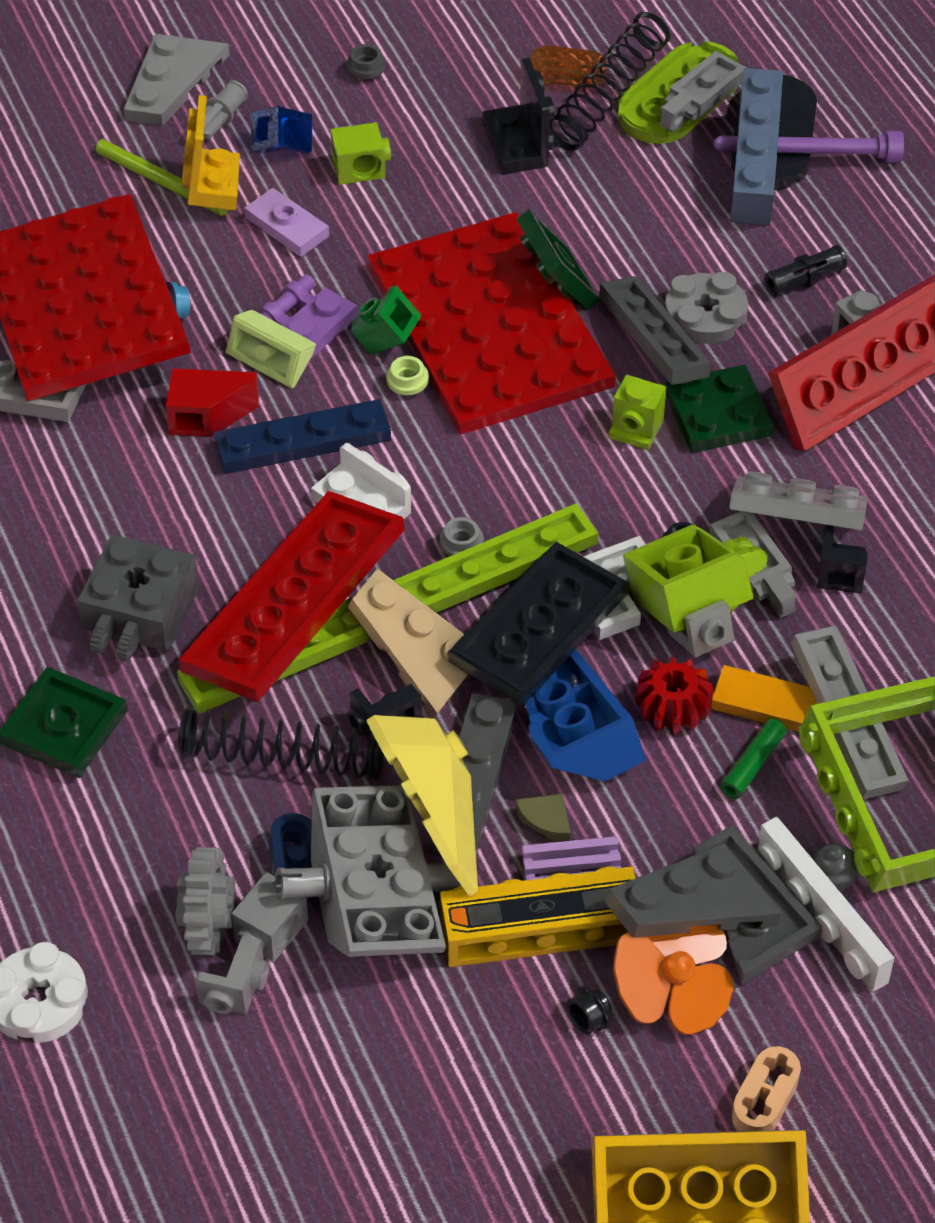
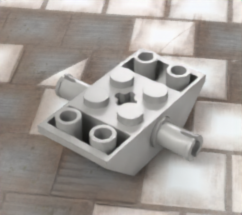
M402 785L314 788L312 793L311 829L312 868H277L275 873V890H281L277 891V898L281 900L285 898L319 897L328 943L347 957L444 952L446 945L433 892L449 891L461 886V884L449 870L446 863L428 864V861L424 858L411 801Z

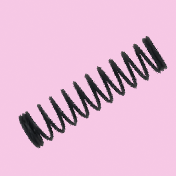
M650 12L638 13L634 17L632 24L625 28L624 34L617 37L615 44L609 47L607 54L600 58L599 64L592 67L590 74L583 78L582 84L575 87L573 94L567 97L565 104L558 108L554 120L558 121L560 128L569 138L579 142V144L573 145L563 140L555 132L552 126L554 120L549 121V126L552 130L553 139L557 144L568 150L580 149L584 142L588 140L587 132H594L597 127L596 122L604 121V111L610 112L613 110L614 105L612 101H620L622 98L621 91L626 92L630 89L629 81L635 82L638 80V72H643L647 68L646 62H651L655 59L654 52L663 50V47L670 41L671 36L669 28L660 17ZM646 17L656 22L665 33V41L662 42L661 37L652 28L639 24V18ZM640 27L652 32L659 42L646 36ZM632 28L634 34H630L628 31ZM627 37H635L644 48L652 52L651 58L645 59L637 49L630 46ZM622 38H624L626 44H622L619 42ZM615 47H616L617 54L611 53V51H612ZM619 47H627L636 58L642 60L644 63L643 68L637 69L631 61L621 56ZM610 57L620 58L628 68L635 71V77L633 79L627 78L619 68L613 66ZM608 58L609 64L603 63V60ZM602 67L612 68L615 74L626 80L627 87L624 89L619 88L614 81L604 75ZM597 68H599L601 74H596L594 72ZM591 77L592 84H587V79ZM594 77L603 78L608 85L617 90L618 98H610L603 89L597 87ZM585 87L596 89L602 97L609 100L610 108L604 109L594 99L590 98ZM582 88L585 95L577 94L578 90ZM573 97L576 105L569 104V101ZM577 97L587 99L590 104L599 109L602 113L601 118L595 119L589 112L581 108ZM568 107L580 110L585 117L593 122V128H584L579 121L571 116ZM565 108L568 115L560 114L561 110ZM561 121L569 125L576 132L579 139L567 132Z
M187 707L181 718L178 734V751L181 757L185 756L186 758L194 759L200 753L202 747H204L207 759L212 761L218 756L222 747L223 756L227 763H231L240 750L245 765H250L259 750L260 761L265 768L272 764L277 753L280 767L286 770L291 765L296 753L297 766L301 772H305L309 768L314 757L316 769L321 775L327 771L333 757L334 770L339 777L346 773L352 757V769L357 779H360L365 774L367 767L368 777L371 781H378L381 776L384 754L372 731L362 770L358 774L356 764V728L352 730L347 758L340 772L337 755L339 730L337 725L334 727L327 761L323 770H321L319 762V723L315 725L311 751L303 768L300 755L301 721L297 722L292 751L287 764L284 765L282 759V718L278 721L274 748L267 763L263 754V731L265 724L263 716L260 718L257 741L249 761L246 759L244 744L247 719L245 714L241 717L239 738L230 759L226 749L227 712L223 713L221 735L213 756L209 754L207 740L210 711L207 709L204 713L203 732L194 754H192L197 733V712L195 708L192 707L190 709Z

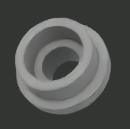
M465 517L450 520L440 533V547L448 556L484 542L483 533L476 522Z

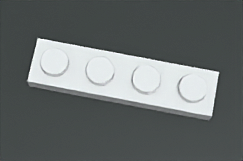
M775 817L762 824L757 854L822 926L820 935L822 939L827 943L832 942L844 956L845 964L850 973L857 979L862 978L872 992L888 984L894 956L780 819Z

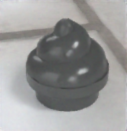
M837 843L828 844L818 849L812 857L839 891H843L851 886L858 877L859 872L855 865L854 852L845 845Z

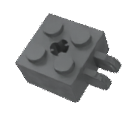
M111 534L77 600L81 627L84 630L93 632L89 644L91 652L104 653L112 637L119 638L116 656L118 659L125 661L130 660L138 644L164 651L170 650L199 591L196 555Z

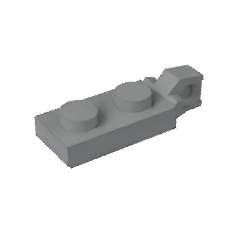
M715 51L670 87L669 95L661 107L662 116L659 125L673 132L681 127L687 118L691 120L697 119L698 116L703 115L742 83L744 68L747 67Z
M740 511L709 524L710 534L720 542L745 536L753 542L752 545L759 546L767 552V566L759 573L756 572L755 575L749 577L752 593L759 601L767 598L769 605L780 618L796 612V594L791 588L795 586L792 566L756 516L751 512Z

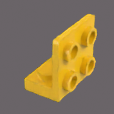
M199 95L197 109L189 108L181 188L189 189L188 205L236 210L240 153L229 152L221 148L212 150L202 149L207 96Z

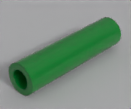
M774 718L766 721L720 784V788L726 796L732 799H739L787 734V729L782 722Z

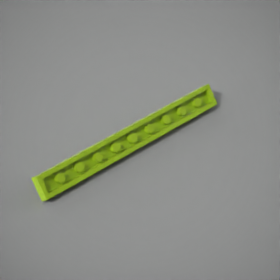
M575 503L393 581L437 613L522 577L556 541L578 553L597 545L599 533L578 504ZM353 597L341 604L277 681L372 641L348 608ZM181 669L177 671L178 682L197 714L240 697L238 694L182 673Z

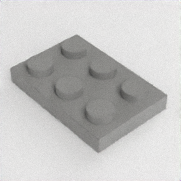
M750 471L747 472L746 477L738 476L732 490L729 508L732 510L863 530L868 496L859 495L860 490L855 487L835 485L832 491L816 488V482L811 480L792 478L789 484L772 481L773 476L770 474Z

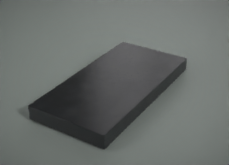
M556 541L448 652V662L523 706L627 596L630 583Z

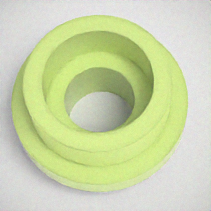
M399 357L392 362L387 371V385L392 391L401 395L417 394L428 385V370L422 361L416 357Z

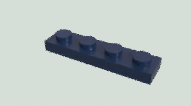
M381 399L216 431L214 436L224 474L338 452L345 443L358 448L391 441V428Z

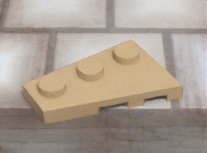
M377 569L353 597L348 608L379 650H385L400 669L398 675L405 685L412 684L420 693L425 703L423 709L430 718L434 719L468 676V673L448 662V652L465 634Z

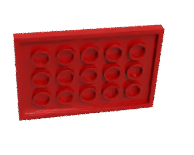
M131 194L111 197L96 204L82 208H73L65 213L44 219H35L27 224L0 231V319L27 402L191 353L188 338Z
M517 212L367 255V266L383 296L385 297L390 287L396 285L422 315L407 340L417 358L422 361L428 370L429 380L460 435L615 387V373L571 300L565 298L556 285L557 281L550 284L542 276L536 266L541 261L538 255L534 257L522 243L520 237L525 233L516 220L519 217Z

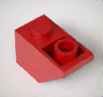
M172 368L166 401L169 435L212 437L214 432L227 428L257 409L260 402L257 372Z

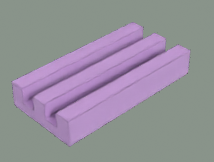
M617 836L522 846L525 880L549 877H535V874L563 871V873L571 875L586 873L582 872V869L608 866L621 868Z

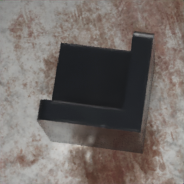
M825 524L817 588L862 594L868 556L866 548L832 543L834 526Z

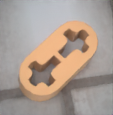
M776 1046L763 1050L757 1056L734 1100L732 1122L737 1132L775 1130L797 1089L801 1066L795 1053L787 1048ZM777 1066L783 1067L785 1074L778 1076L774 1086L767 1084L769 1071L775 1070ZM759 1098L764 1100L763 1115L759 1114L755 1120L747 1117L748 1110L752 1111L755 1108Z

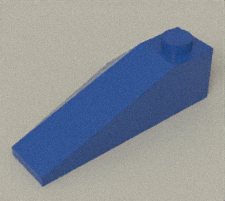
M577 649L526 702L532 743L551 768L607 781L646 761L633 718Z

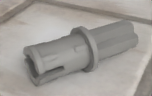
M235 80L227 82L223 90L216 97H211L207 100L203 141L205 138L211 139L222 125L229 124L234 117L233 113L246 101L248 92L240 82Z

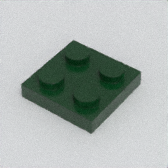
M530 209L520 215L516 220L525 233L520 239L527 250L534 257L538 255L541 260L536 266L542 276L550 284L557 281L556 285L565 298H569L571 302L576 299L587 310L600 302L601 299L569 246Z
M745 364L711 371L710 377L693 380L686 384L671 385L669 381H665L667 400L691 454L772 436L774 424Z
M47 666L0 729V744L80 778L127 713V701L124 698Z

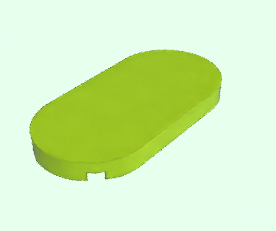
M702 41L701 46H692V42L674 48L630 86L628 91L622 94L618 111V122L621 128L629 136L646 143L662 144L681 139L726 100L737 87L703 115L698 116L697 119L691 120L687 118L684 124L673 132L659 125L662 116L661 107L669 95L670 87L715 51L739 63L737 56L727 47L707 41Z

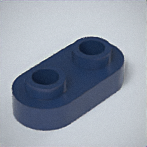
M287 813L279 816L273 822L268 838L272 875L275 876L277 868H312V820L298 813ZM286 841H293L298 845L291 846ZM306 897L307 903L313 901L316 897Z

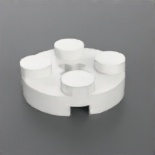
M49 942L38 943L32 948L20 950L5 958L0 963V1031L18 1040L17 1035L24 1038H33L35 1043L55 1040L72 1030L83 1015L82 1008L88 994L85 975L77 961L67 953L59 951L54 944ZM32 988H47L45 990L46 999L38 1002L34 997L26 1000L24 997L29 994L28 991Z

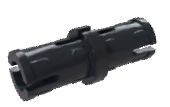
M834 245L811 256L802 254L797 256L793 263L765 273L764 282L766 288L773 297H776L783 292L802 285L806 287L813 286L818 282L819 278L846 269L848 264L847 257L839 245ZM817 266V268L810 269V270H808V271H806V272H804V273H801V274H799V275H796V276L794 275V274L800 273V272H802V271H804V270H806V269H809V268H811V267Z

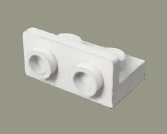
M345 443L340 447V464L311 488L312 500L316 503L328 491L402 516L403 519L411 513V487L406 479L397 472L389 471L377 463L369 453L360 451L349 443Z

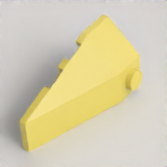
M374 715L366 721L390 765L393 764L403 781L401 785L424 819L422 822L449 870L469 896L477 893L478 882L471 775L461 759L468 755L462 741L454 730L446 734L436 719Z

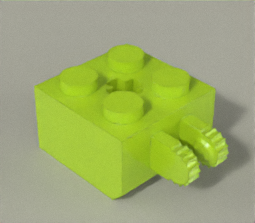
M692 524L623 554L633 601L673 633L687 630L685 617L692 612L720 600L726 602L729 605L730 612H732L738 605L754 599L749 577L755 575L756 572L759 573L767 566V552L759 546L752 545L753 542L745 536L720 542L704 529Z

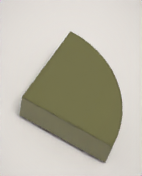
M563 794L516 799V812L522 824L545 835L547 840L554 842L570 841L571 831Z

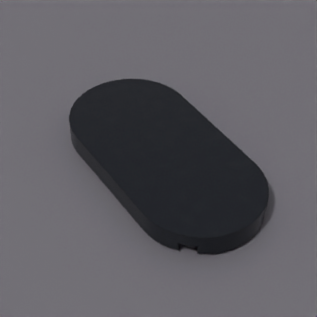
M783 75L778 137H813L817 106L816 95L805 82L788 75ZM741 92L738 102L734 136H738ZM731 152L730 163L734 173L737 152ZM777 153L774 190L788 188L791 186V182L796 181L798 178V182L805 178L809 169L811 153Z

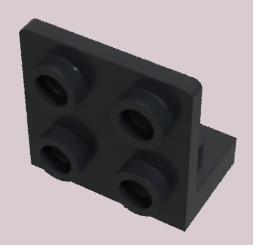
M529 57L521 59L520 105L482 111V123L502 175L548 167V151L554 149L553 134L549 126V121L555 119L554 104L550 96L545 97L542 74L540 70H534Z

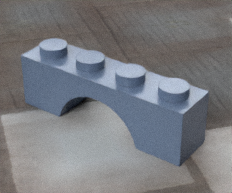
M744 68L730 222L770 225L783 71Z

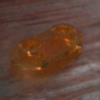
M549 45L535 49L531 54L530 60L534 70H540L544 83L578 86L582 84L583 78L590 74L592 67L599 64L600 58L603 55L591 50ZM603 66L602 70L606 76L607 67ZM597 68L594 72L596 74H601L599 68ZM591 77L587 79V84H592ZM594 77L597 86L604 82L603 78Z

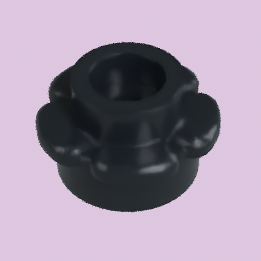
M586 986L578 987L576 989L577 995L569 999L566 1004L567 1012L574 1025L587 1035L597 1029L599 1031L607 1029L610 1025L609 1015L612 1013V1007L608 998L598 989L590 992V989Z

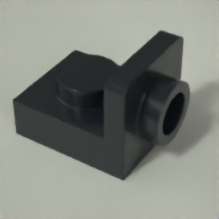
M412 684L396 692L385 694L374 704L369 702L359 688L349 692L350 711L347 712L349 723L353 729H357V735H365L369 741L371 729L366 720L374 715L422 718V698Z

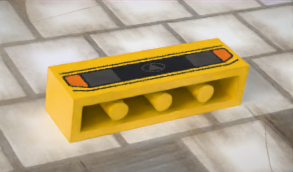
M608 866L594 872L571 875L568 873H556L547 878L525 881L509 879L500 884L479 886L478 892L472 896H469L462 886L449 891H441L440 920L446 945L448 966L457 967L616 945L619 938L628 931L604 901L610 888L636 879L633 866L624 868Z

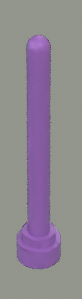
M884 131L883 135L878 134L876 138L778 137L777 153L875 154V157L881 158L884 163H900L904 154V136L902 131ZM738 136L717 137L714 141L715 149L719 152H737Z

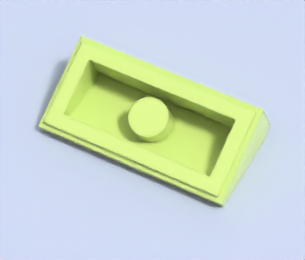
M248 310L234 316L225 353L283 385L294 388L312 357L316 344L262 314Z

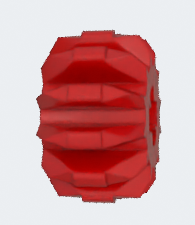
M672 654L667 664L654 659L652 665H650V670L641 671L638 677V686L635 689L634 701L636 707L640 708L642 721H654L653 725L656 732L665 726L671 727L676 736L680 726H684L694 732L695 727L698 725V720L707 719V716L710 714V702L713 700L714 689L712 683L708 682L706 669H694L692 659L683 664L677 663Z

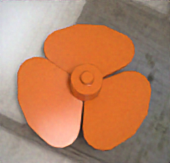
M717 925L693 926L690 928L689 933L632 937L629 932H626L619 938L616 943L613 972L618 995L634 1020L642 1024H650L657 1021L664 1012L670 990L668 1017L671 1025L683 1035H693L711 1028L728 1009L734 989L730 973L719 964L711 963L696 966L697 964L715 960L722 956L726 950V935L722 930L718 929Z

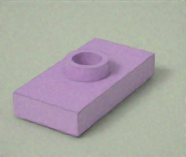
M271 188L244 207L247 220L300 257L329 237V226L274 188Z

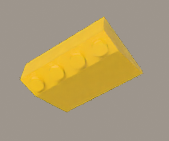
M806 1131L591 1136L595 1223H810Z

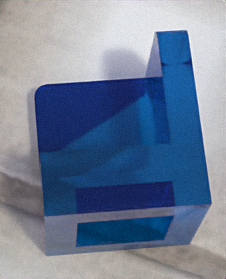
M280 106L251 112V151L262 154L281 149L303 154L312 152L313 114Z

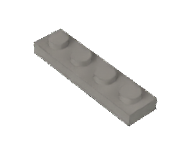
M837 626L795 634L791 646L818 704L867 692ZM882 722L834 734L863 800L905 789L909 780Z

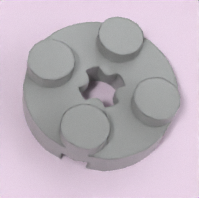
M731 273L679 275L671 282V289L666 295L665 309L693 342L715 344L732 338L735 335V330L741 325L743 328L747 320L748 299L744 290L736 284V277ZM702 305L712 306V311H705Z

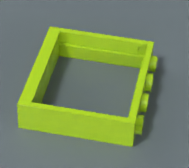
M935 676L811 705L799 728L802 748L806 753H810L817 768L819 786L825 794L829 795L836 810L837 826L843 835H847L855 852L856 868L862 877H866L873 893L935 877V849L890 859L834 734L935 710Z

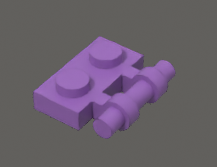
M305 274L298 281L292 280L282 289V295L276 301L267 302L258 310V313L314 342L316 347L310 358L311 360L352 323L353 319L358 316L356 304L326 287L316 296L309 294L316 287V283L310 275ZM292 307L298 309L299 311L291 318L285 315Z

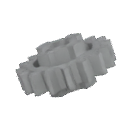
M196 847V850H192V860L188 861L189 874H180L178 878L176 923L177 926L186 927L184 938L188 940L187 950L191 951V955H215L216 952H219L220 942H223V928H232L233 925L231 913L234 911L235 879L232 876H225L227 866L226 863H223L224 853L220 852V848Z

